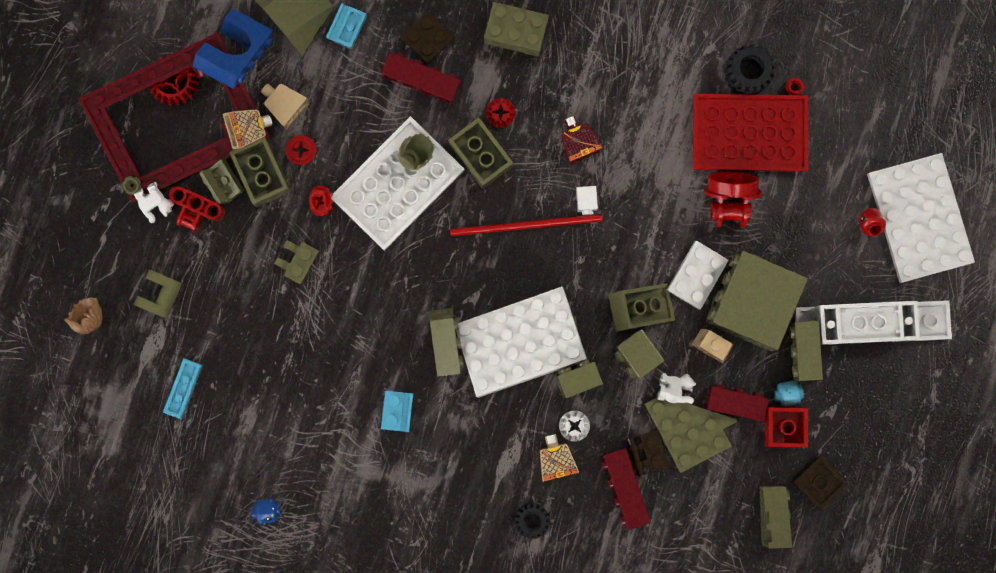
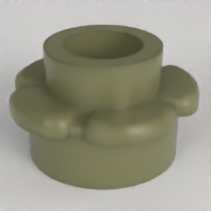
M128 176L122 183V188L127 194L134 195L135 192L141 190V181L137 177Z

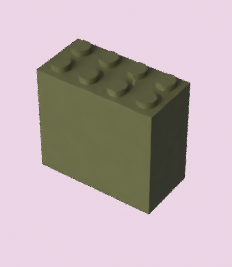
M741 251L738 254L736 253L730 260V271L725 273L721 284H724L720 291L718 290L714 298L716 305L708 312L706 318L709 319L708 325L766 350L776 351L780 347L808 278L748 252Z

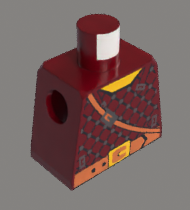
M575 116L564 120L568 130L562 132L561 137L569 165L602 151L603 146L587 122L578 125Z

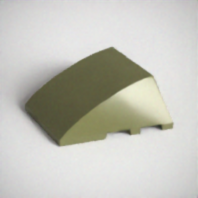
M255 0L302 57L309 44L314 40V36L319 28L322 27L334 8L329 0Z

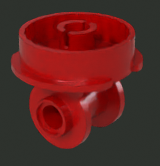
M717 172L708 176V185L704 187L703 192L708 196L716 198L715 202L711 204V220H715L716 227H721L722 221L732 220L739 221L740 227L746 228L747 221H750L752 216V205L748 203V200L757 199L762 196V191L758 188V177L741 172ZM728 197L741 198L740 202H723V199H728Z

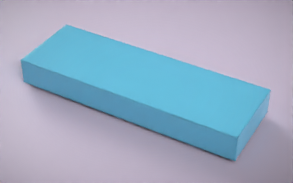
M183 358L163 413L179 419L183 418L203 365Z

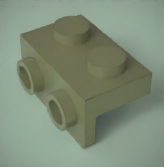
M220 159L208 170H202L199 173L203 183L208 187L213 199L219 205L231 202L245 191L226 159Z

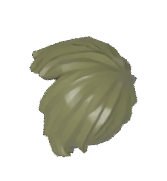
M420 133L405 138L397 154L399 162L403 167L409 169V171L419 170L433 158L434 144H432L429 136L426 137Z

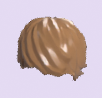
M97 298L82 299V301L79 300L78 304H74V309L68 313L69 317L64 319L73 331L80 334H89L101 326L102 309Z

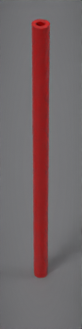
M602 214L450 229L451 236L602 222Z

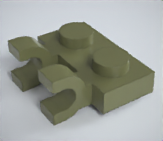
M287 240L283 247L295 253L291 263L277 257L274 264L286 270L284 276L302 284L319 250L304 242L297 246Z

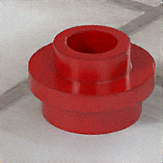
M791 78L785 84V91L788 95H801L804 91V83L799 78ZM791 85H796L797 90H792Z

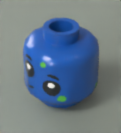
M274 498L257 500L255 507L251 508L253 519H257L260 525L274 523L280 517L278 501L275 502Z

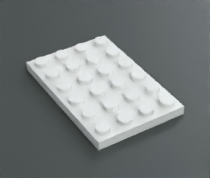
M410 116L333 193L331 199L385 251L465 169ZM420 133L426 137L429 136L432 144H434L433 158L419 170L409 171V169L403 167L399 162L397 154L405 138Z
M942 153L867 174L877 209L882 212L886 221L884 233L899 283L975 263Z
M563 287L458 323L459 330H456L458 337H460L462 352L477 398L587 360Z

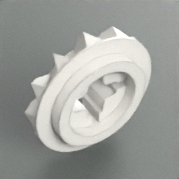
M569 411L560 419L559 430L565 439L580 441L587 436L590 430V422L582 412ZM568 420L573 421L574 423L576 421L581 420L578 424L579 430L581 432L575 429L573 431L568 432L571 428L570 422Z

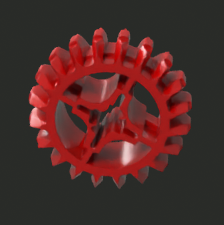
M192 67L173 76L175 77L176 86L171 83L172 77L161 81L160 84L157 83L150 86V93L155 94L154 98L156 100L160 99L162 104L167 102L169 106H172L174 102L179 106L180 100L187 103L186 97L188 96L192 99L193 96L190 93H196L197 89L194 86L199 85V82L195 80L197 76ZM187 77V83L185 87L182 89V82L185 81ZM171 88H172V89H174L177 93H176V94H166V93H164V92H162V91H163L164 89L168 90V89H171Z

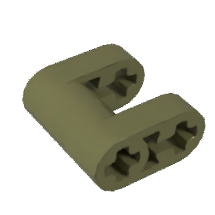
M149 269L145 278L162 285L161 291L155 303L137 296L134 305L161 317L168 318L183 283Z

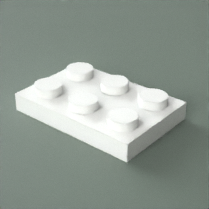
M694 241L667 291L701 310L729 260L700 242Z

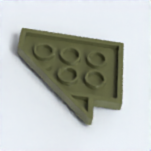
M657 398L644 404L680 473L732 447L723 429L736 423L737 420L688 403H670L666 400H657Z

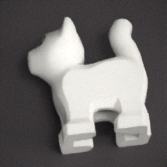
M156 181L148 185L149 194H144L142 189L134 193L135 198L138 200L139 208L149 218L150 223L155 222V216L150 212L154 207L158 206L160 212L167 217L174 206V202L171 199L164 198L161 191L157 188Z
M663 373L659 380L661 389L658 392L657 400H666L670 403L692 404L694 399L690 396H682V389L692 392L693 386L696 383L688 374H684L679 378L667 376Z

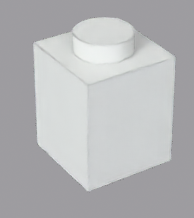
M596 186L577 187V212H582V215L594 214L593 211L598 209Z

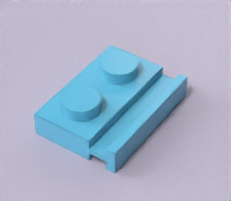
M341 3L326 38L352 49L367 18V14Z
M385 391L381 429L409 432L413 403L412 393Z

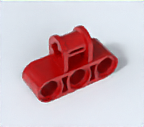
M174 187L169 193L171 201L183 207L176 225L187 227L193 233L198 230L204 217L212 221H220L225 215L224 208L218 203L183 187ZM179 192H183V193H184L183 199L180 200V201H177V200H176V195H177ZM200 199L201 206L194 209L193 203ZM218 207V214L212 217L210 214L212 208Z

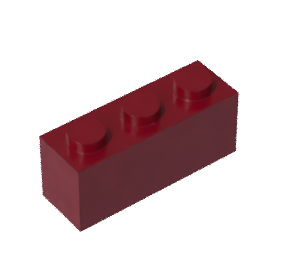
M715 384V387H709L705 409L764 422L769 399L764 398L762 393L753 392L752 395L745 394L743 389L734 388L733 391L726 390L725 385Z

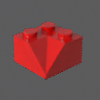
M767 407L764 446L808 448V408Z

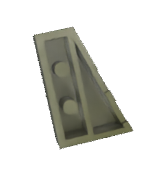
M453 308L430 311V326L437 377L460 374V367H464L463 357L458 354V349H461L460 337L456 338V330H459L458 319H454Z
M819 321L792 323L789 333L790 338H792L793 381L823 380Z
M759 486L762 545L767 548H792L791 515L788 509V502L790 501L789 490L786 489V486Z

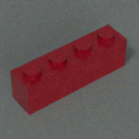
M389 52L381 72L383 78L453 105L461 85L458 76L452 73L447 75L441 73V70L434 66H430V68L423 66V63L416 59L408 60L405 58V55L399 52H395V54Z
M626 448L603 454L604 459L601 460L604 471L608 470L610 478H607L610 490L614 489L616 496L613 499L616 508L620 507L622 515L619 517L622 526H627V529L631 530L651 523Z

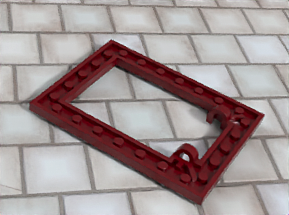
M219 32L78 98L121 183L128 176L137 177L141 181L140 185L143 193L149 194L147 189L149 184L156 181L157 188L160 190L217 163L220 159L230 157L229 152L236 150L232 148L224 122L221 125L227 137L141 177L106 110V107L188 68H193L198 79L207 75L193 67L195 55L205 42L229 54ZM222 83L235 111L257 110L244 83H238L235 89ZM264 128L265 133H266V136H264V137H265L266 139H267V138H270V135H269L267 129ZM127 194L132 203L137 201L134 195Z

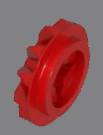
M493 99L486 108L487 121L496 128H505L512 124L516 116L514 105L509 99ZM500 105H502L503 111L509 112L503 114L501 120L498 114L492 113L498 111Z
M305 135L294 136L286 145L288 159L300 166L309 164L317 152L313 140ZM302 143L303 148L307 151L303 152L300 158L299 152L293 150L300 149Z
M316 186L312 190L309 204L315 215H328L329 211L332 210L331 204L334 201L331 199L333 194L330 193V188Z

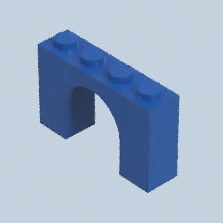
M232 9L223 20L221 33L242 44L247 52L240 55H230L205 42L195 55L193 67L235 89L238 83H243L247 75L246 73L253 70L255 61H259L262 58L264 49H269L271 46L273 30Z

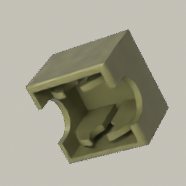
M642 329L615 347V357L620 363L624 362L627 368L625 370L631 378H642L664 362V358Z

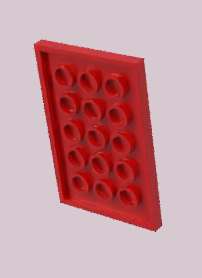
M694 94L693 170L807 172L808 96Z

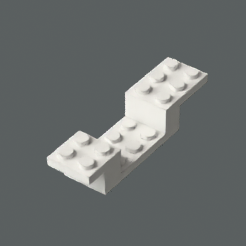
M949 301L819 305L816 307H798L794 311L795 322L819 321L820 345L952 339Z

